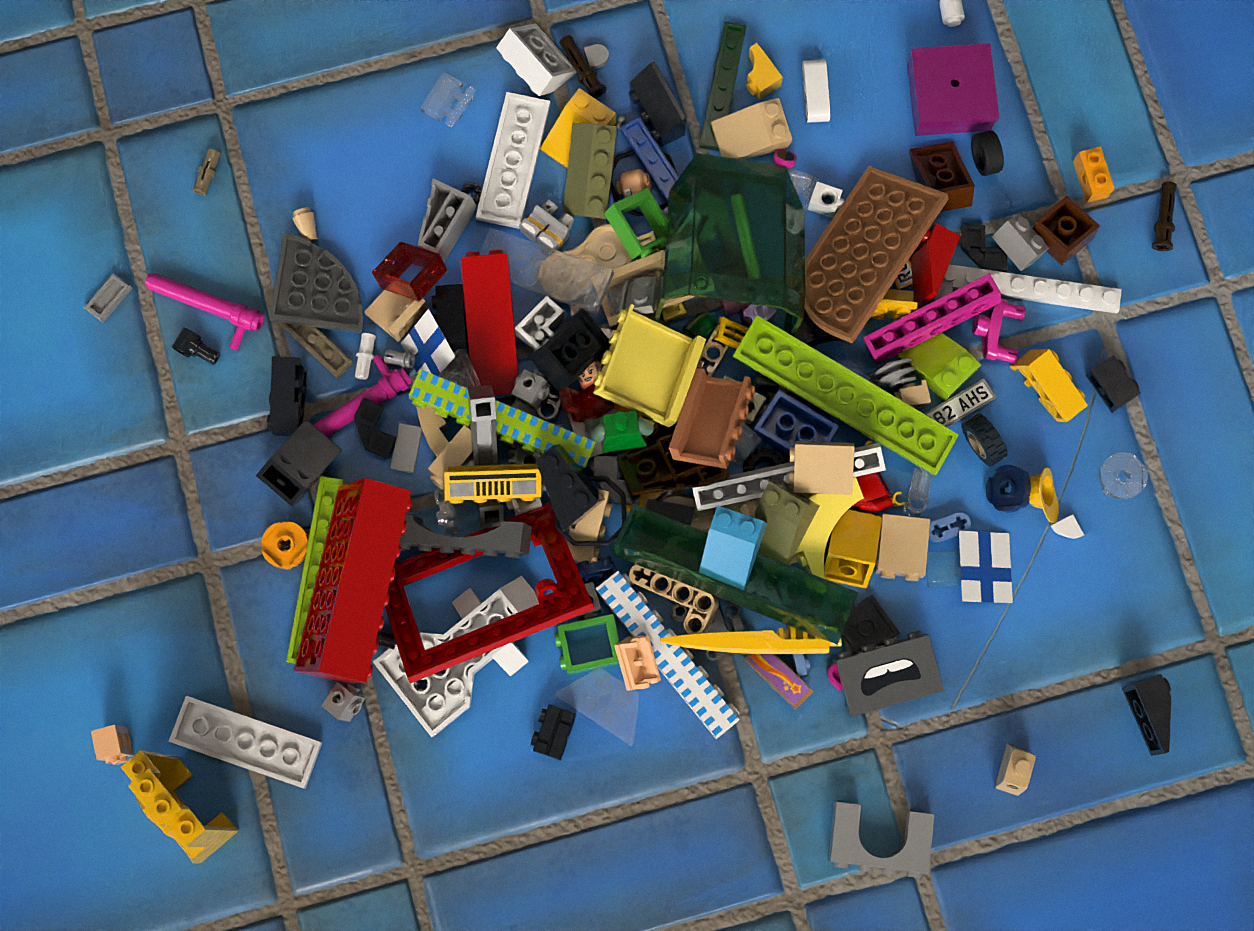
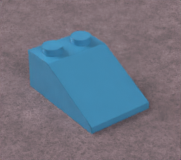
M717 505L709 528L698 577L744 592L768 523Z

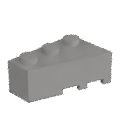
M432 179V190L427 201L428 208L426 216L423 218L417 245L425 256L444 264L477 206L470 195L436 179Z

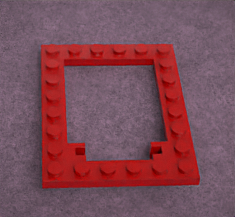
M550 502L504 521L521 522L532 526L530 541H533L535 547L542 545L557 583L552 579H544L536 585L535 594L539 602L538 605L425 650L404 586L483 555V552L476 551L475 555L462 554L461 550H454L453 553L439 552L440 548H434L432 552H424L394 564L395 577L389 583L388 592L390 593V598L385 609L410 683L594 609L565 537L555 528V515ZM499 526L484 528L464 537L484 534ZM547 589H551L553 591L552 593L547 594L545 596L543 594L544 591Z

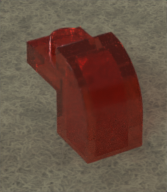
M594 384L582 392L568 387L559 391L562 400L561 405L566 412L571 414L574 422H585V418H600L614 409V404L612 401L594 394L593 392L596 387Z

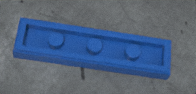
M640 117L620 127L623 136L666 202L674 199L680 191L686 190V187Z

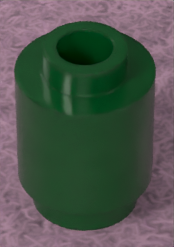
M703 311L701 314L698 313L682 328L683 335L692 339L698 335L706 338L714 330L716 321L706 311Z

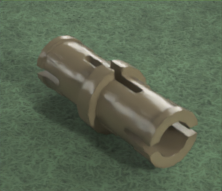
M207 149V154L202 166H199L197 170L199 174L192 188L196 194L206 196L210 182L216 176L215 169L222 155L220 152L214 149Z

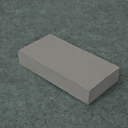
M113 273L85 305L84 309L104 323L133 288Z
M399 423L391 470L414 474L422 437L421 427Z

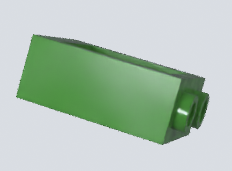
M648 188L612 204L604 213L632 260L640 256L641 258L654 253L653 250L656 248L659 251L665 249L671 244L670 240L676 235ZM638 207L658 239L644 246L640 244L623 214Z
M614 614L557 626L558 632L554 633L557 647L562 646L563 656H559L561 669L567 670L568 675L619 664L614 645L620 641ZM606 623L613 657L572 666L565 632Z

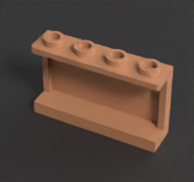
M696 368L669 445L673 460L728 468L730 460L732 461L735 456L736 440L741 438L742 422L748 416L749 400H752L755 394V386H752L750 377L745 376L743 382L708 377L705 369Z

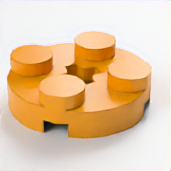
M294 522L275 523L262 536V554L271 565L277 568L288 570L296 567L305 560L309 540L308 535ZM282 540L291 541L289 550H280L282 547L280 542Z

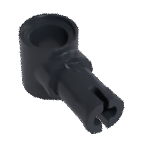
M183 327L172 345L175 351L188 358L190 356H198L213 365L217 363L220 357L219 352L203 344L204 342L198 334Z

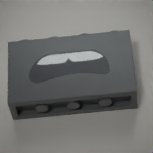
M915 631L906 634L907 638L902 640L894 637L884 640V645L875 647V644H868L862 646L859 652L852 653V650L838 653V657L834 658L833 662L838 670L847 703L845 706L849 716L853 717L944 691L928 634H921V631Z

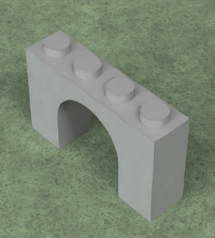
M834 802L828 861L834 862V867L848 869L849 864L858 865V870L873 872V867L883 868L882 873L897 875L898 870L907 871V877L922 878V874H929L934 814L906 812L904 839L901 847L893 855L879 858L868 853L860 842L859 822L861 805Z

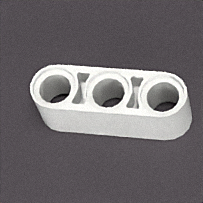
M826 59L803 60L802 76L806 122H829L830 101Z

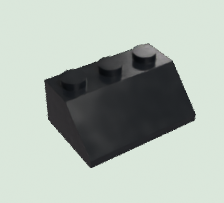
M653 61L630 82L628 95L632 103H637L640 108L639 115L644 123L647 122L651 128L649 132L654 140L658 141L660 146L663 147L685 136L686 116Z

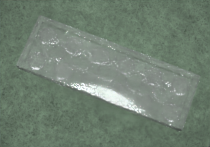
M490 228L480 251V255H489L490 250H503V253L508 254L512 285L548 296L551 299L579 309L584 308L585 311L596 315L615 273L612 269Z

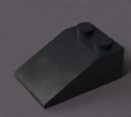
M581 308L539 344L528 357L554 388L560 391L572 384L609 347L610 343L608 337L584 308Z
M1162 674L1122 688L1150 755L1168 753L1171 721V687L1168 680L1163 678Z

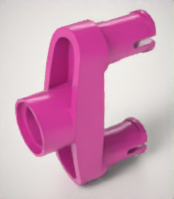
M1001 299V303L990 308L987 316L976 315L972 326V334L982 336V355L985 359L993 361L998 359L1015 364L1017 360L1015 355L1018 354V350L1000 346L998 339L1003 316L1022 321L1025 313H1023L1026 311L1025 306L1007 303V300Z

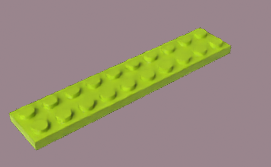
M758 315L754 318L732 356L934 476L939 472L959 434Z

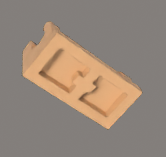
M649 635L626 637L614 645L627 691L650 687L649 683H658L661 680Z

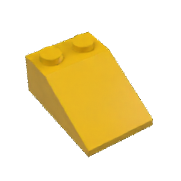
M580 88L566 104L540 148L541 151L567 169L573 123L609 126L616 124V113Z

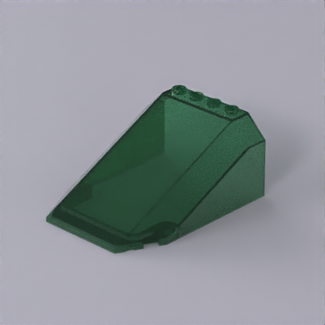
M696 153L669 191L654 321H659L665 300L690 295L781 308L790 314L788 334L794 337L803 321L805 307V211L786 166Z

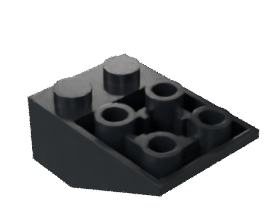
M306 419L266 462L256 477L290 506H293L303 498L340 454L342 449Z

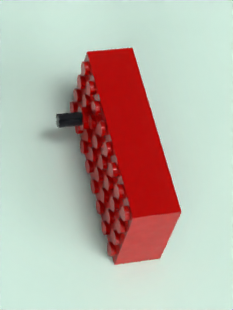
M368 478L338 487L294 672L336 682L366 683L372 674L373 665L371 660L372 656L377 652L378 646L395 649L397 644L394 635L378 630H381L384 624L382 613L384 606H387L390 598V593L388 592L389 583L395 577V568L393 567L395 559L399 557L401 551L400 537L406 530L407 522L404 521L406 511L408 512L412 505L411 490Z

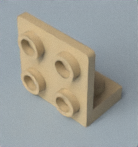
M393 280L365 310V315L399 342L429 308L421 296L416 298L399 282Z

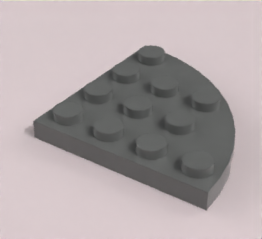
M283 234L270 321L363 333L361 299L357 286L344 265L329 251L312 244L310 240L296 235Z

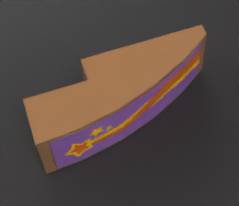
M748 654L744 658L772 689L779 693L795 710L814 692L775 654Z

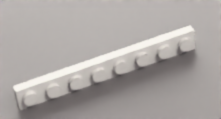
M950 264L943 278V281L953 283V290H957L990 273L1001 292V297L1116 314L1120 309L1122 289Z

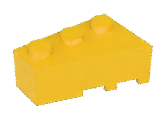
M1030 349L1016 360L1015 364L1010 365L1013 371L1018 369L1027 379L1024 384L1028 388L1030 386L1034 387L1040 396L1038 400L1057 422H1068L1088 406L1084 400L1085 395L1072 383V376L1059 364V357L1054 351L1050 349Z

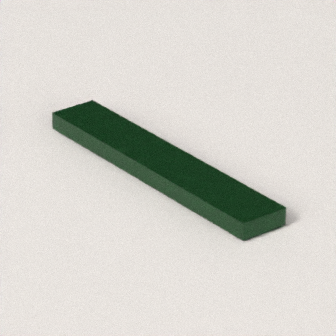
M724 23L699 148L719 151L710 123L729 115L746 32L745 25Z

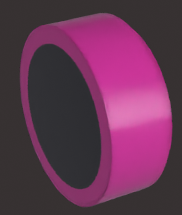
M778 149L775 151L773 162L778 167L790 169L794 167L797 157L791 151Z

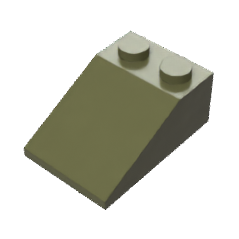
M769 481L758 502L754 517L768 523L758 552L784 569H787L820 505L800 493H794L792 488L782 482Z

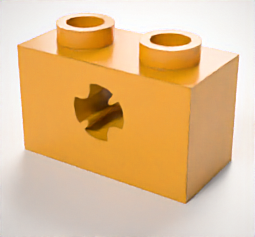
M1097 147L1081 151L1077 154L1073 164L1086 203L1108 198L1115 187L1102 148Z

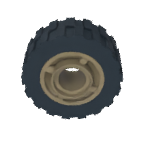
M977 413L961 424L963 434L969 445L986 465L991 467L1008 456L1001 436L985 416Z

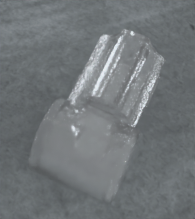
M923 468L913 469L907 499L904 504V511L910 517H919L929 504L928 497L933 475ZM911 501H918L921 504V508H914L911 505Z

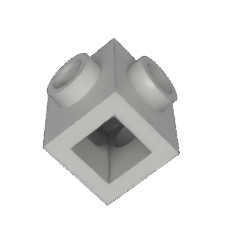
M524 369L523 373L516 378L515 387L511 394L518 401L537 409L541 401L547 398L550 384L545 380V376L537 370L530 372Z
M337 682L329 690L328 696L321 706L338 720L350 722L353 716L360 711L365 697L359 693L360 688L351 682L347 684Z

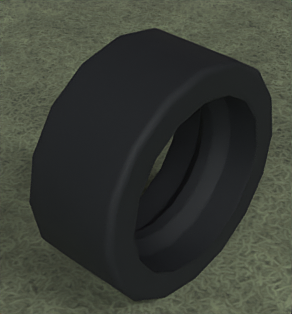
M993 130L974 134L971 141V150L978 172L982 176L1001 172L1004 165V156L997 134Z

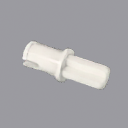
M370 333L361 334L359 352L356 353L358 359L355 377L361 380L368 379L371 360L374 358L372 354L376 336Z

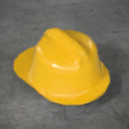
M1046 467L1041 474L1030 475L1031 492L1029 503L1034 507L1043 509L1048 521L1055 523L1059 516V504L1053 485L1052 472Z

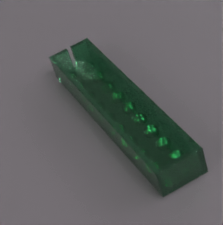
M632 505L614 543V556L836 645L839 644L858 592L760 553H757L745 590H741L699 573L708 533L638 505Z

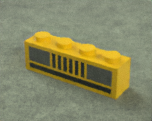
M537 464L443 467V495L445 501L449 500L453 504L463 503V500L484 503L487 502V499L508 502L511 501V498L533 501L535 497H541V474Z

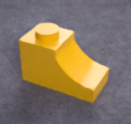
M756 43L749 49L748 57L752 62L753 70L748 74L746 87L751 95H756L761 100L781 87L783 76L759 44Z

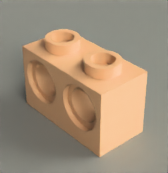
M111 725L91 731L97 760L105 761L106 764L112 763L117 765L127 762V757L134 756L127 727Z

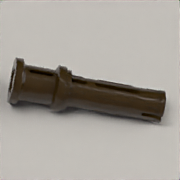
M568 35L562 38L559 44L579 74L578 81L580 84H583L588 94L595 99L606 92V86L599 81L596 70L590 68L574 42L573 37Z
M1163 182L1161 185L1158 222L1154 225L1156 233L1152 248L1157 251H1170L1173 249V243H1171L1172 232L1175 231L1172 219L1177 184L1174 182Z

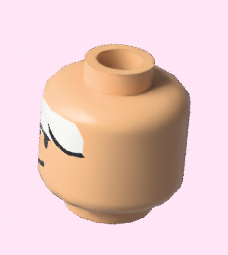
M641 169L625 171L621 174L620 181H617L619 195L623 194L624 198L646 188L651 191L649 174L644 173Z

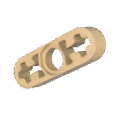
M728 326L725 327L726 329L735 332V329ZM716 328L702 350L696 367L703 369L705 362L709 364L706 369L708 377L714 375L730 347L723 343L721 345L718 341L712 342L714 335L718 332ZM717 348L720 356L716 359H711L707 356V350Z

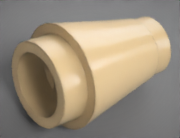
M310 207L294 211L292 220L302 238L308 239L311 242L317 240L314 212H311Z

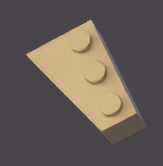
M598 489L605 500L570 529L569 535L575 541H599V539H604L607 527L603 525L605 517H610L613 504L609 503L608 491ZM567 540L568 547L576 564L582 561L592 563L598 560L600 549L597 546H575Z

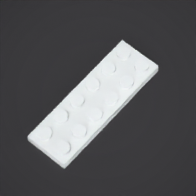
M506 92L476 213V220L520 229L519 224L523 221L551 105L549 100Z
M189 696L185 697L168 741L304 789L307 787L322 746V742Z

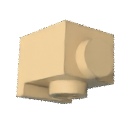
M921 380L918 386L915 383L903 385L902 389L893 393V396L915 409L926 408L931 403L926 380Z

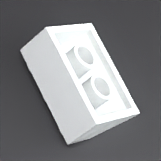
M536 23L509 28L496 47L504 60L512 65L516 73L528 83L530 89L538 96L552 93L577 73L573 64Z

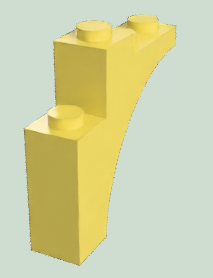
M853 477L852 495L802 493L803 496L820 505L795 554L802 567L805 566L807 572L805 580L808 586L814 588L819 593L828 590L824 575V553L828 538L840 517L852 505L864 499L856 477Z

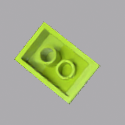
M943 333L896 355L900 360L911 358L912 361L905 365L907 367H914L915 370L912 372L920 380H926L927 386L943 402L948 400L981 366V363L965 348Z

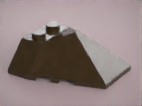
M677 423L670 427L663 425L659 429L655 428L652 434L646 438V447L627 449L616 458L632 495L708 486L730 476L725 468L673 460L669 445Z

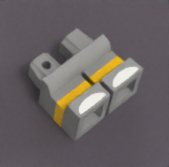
M547 200L541 207L536 205L531 215L527 219L524 218L519 224V228L522 234L535 244L538 242L539 247L553 255L558 253L570 237L569 231L574 224V218L564 213L559 220L555 219L553 215L557 212L558 207L550 200Z

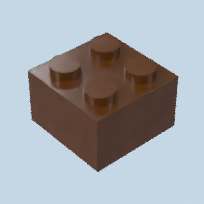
M1065 196L1034 223L1033 230L1043 238L1045 244L1049 247L1046 252L1059 264L1064 265L1094 239L1100 225L1068 196Z

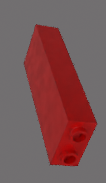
M490 250L489 255H480V252H467L466 257H461L472 387L491 385L494 396L511 394L515 387V380L519 375L508 254L503 253V250Z

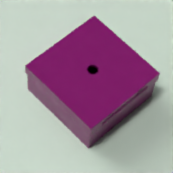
M990 43L911 49L907 68L915 136L991 130L994 123L999 119Z

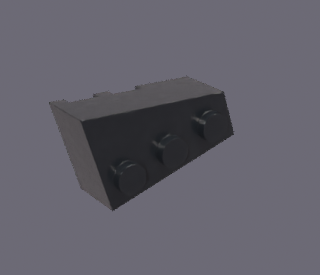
M463 283L435 286V295H432L431 298L432 308L436 309V314H432L455 355L454 359L445 369L469 367L470 358L468 353Z
M272 356L271 392L269 395L270 414L267 416V428H270L271 433L275 436H291L303 423L308 369L300 358Z
M561 444L553 445L535 460L563 532L571 529L605 500L603 495Z

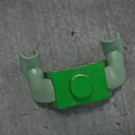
M619 411L615 414L604 415L600 424L599 418H585V432H589L593 441L601 442L602 453L646 447L645 436L652 434L656 421L643 415L640 418L636 411Z

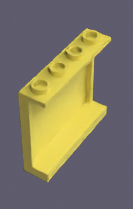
M631 304L625 310L622 309L617 317L616 322L619 325L609 338L611 346L609 351L607 350L602 357L601 363L604 365L602 371H599L594 379L593 384L596 387L593 393L670 427L678 421L706 339L699 335L694 339L634 312V305Z

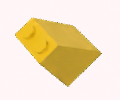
M850 509L840 517L827 541L824 556L825 580L867 588L876 564L882 517Z

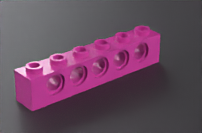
M989 273L863 337L865 345L873 361L878 365L1001 303V292Z

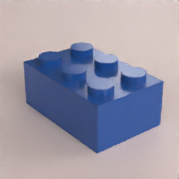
M778 390L754 428L753 435L790 457V447H795L796 441L831 442L839 426Z

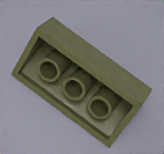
M573 123L563 214L607 219L604 213L609 209L618 134L617 126Z

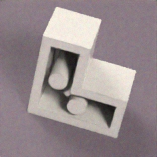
M546 296L515 327L516 336L533 351L565 319L564 311Z

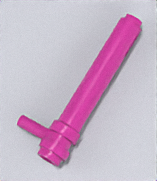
M150 273L146 277L145 286L149 290L227 319L231 324L236 325L237 328L229 346L231 349L238 351L246 329L249 331H259L264 323L265 316L258 309H249L245 304L230 302L157 273Z
M380 355L375 356L373 362L383 375L382 378L377 380L378 383L313 425L329 437L354 421L353 418L363 397L378 404L386 399L391 400L397 396V392L400 390L405 391L409 388L408 385L412 383L404 369L400 368L399 370L390 371Z

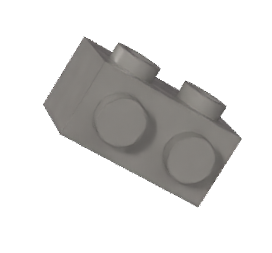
M1021 214L1009 219L992 236L1020 271L1034 264L1049 249L1043 238L1033 230L1029 222Z

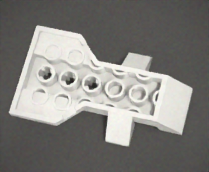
M523 576L503 586L484 602L479 599L471 588L467 589L452 602L462 618L461 621L444 635L420 632L425 650L538 605L539 602L535 591ZM512 642L445 669V674L435 673L423 678L422 680H427L428 682L426 689H419L418 685L420 683L418 681L409 682L397 645H395L394 650H386L373 663L428 734L434 737L471 707L474 674L494 659L509 676H512L527 664L529 660L518 646Z

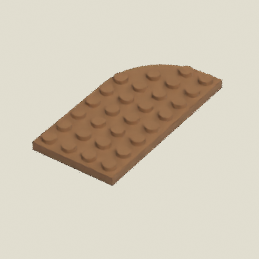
M868 166L803 263L799 277V293L803 306L811 320L825 332L853 343L948 201L947 193Z

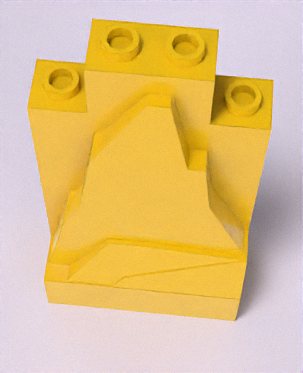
M140 750L121 766V769L132 781L128 787L135 794V798L142 811L165 835L174 838L194 864L202 863L238 832V829L224 812H221L206 826H203L190 808L176 794L175 791L194 776L179 757Z

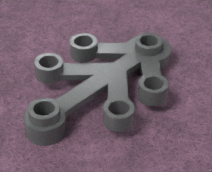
M711 593V594H713L714 596H716V598L718 599V602H719L718 596H717L716 594H714V593ZM705 597V605L710 608L711 605L707 602L709 597ZM675 603L671 608L670 615L674 621L684 622L689 608ZM732 603L727 606L726 614L732 619L735 632H745L739 615L740 607ZM718 606L713 619L714 623H711L708 633L732 632L726 628ZM735 607L738 611L737 614L731 615L729 608ZM683 608L685 611L684 615L678 616L675 612L676 609ZM700 619L692 622V624L702 627ZM687 648L689 651L696 650L694 648ZM706 650V658L709 661H716L719 657L731 652L717 651V657L711 658L708 655L710 650ZM739 653V654H741V655H748L749 653Z

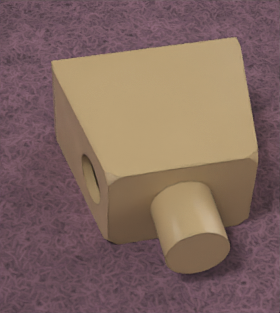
M1007 744L994 788L1019 796L1028 788L1036 755L1030 751Z

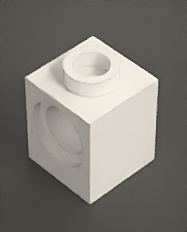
M817 182L808 210L833 218L835 212L844 203L845 199L840 198L843 190ZM828 197L833 203L826 204L822 201V198Z

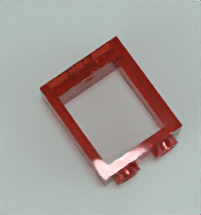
M400 241L372 271V274L381 289L420 302L448 270L440 254ZM411 264L423 267L411 282L399 279Z

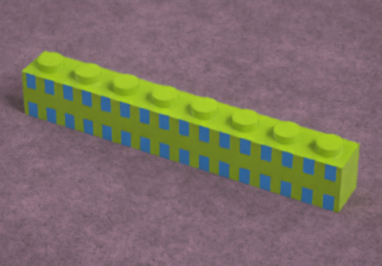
M420 369L409 393V399L413 400L412 404L423 409L428 406L435 409V414L445 418L448 415L457 418V423L469 427L470 415L467 388ZM495 400L496 435L500 436L502 442L513 445L514 442L520 444L524 451L535 454V452L543 454L553 445L561 444L581 470H585L596 441Z

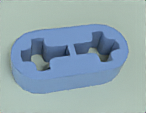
M959 512L932 522L929 528V540L934 543H940L959 536V531H968L970 528V518L965 513ZM956 518H958L959 521L965 522V524L962 526V530L960 529V527L951 528L950 525L956 522ZM934 526L938 529L946 527V531L940 534V538L937 534H932V531L935 529Z

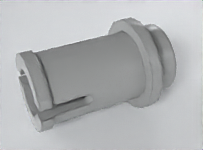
M387 349L385 354L393 357L384 356L386 364L399 365L403 369L412 368L415 364V355L410 351L404 353Z

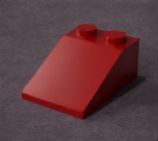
M937 223L928 229L910 258L914 302L918 303V309L937 295L960 239V235Z

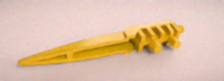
M790 617L787 618L788 630L778 628L776 633L773 630L716 632L660 638L662 643L675 646L749 654L829 653V646H842L841 637H830L829 628L821 629L820 617L811 618L812 629L802 628V630H797V618Z

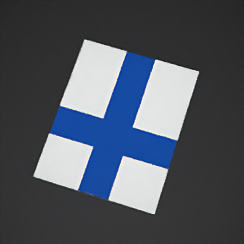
M429 309L401 342L405 352L410 351L415 355L413 367L417 374L422 369L439 376L455 357Z
M959 531L962 601L1013 603L1009 533Z

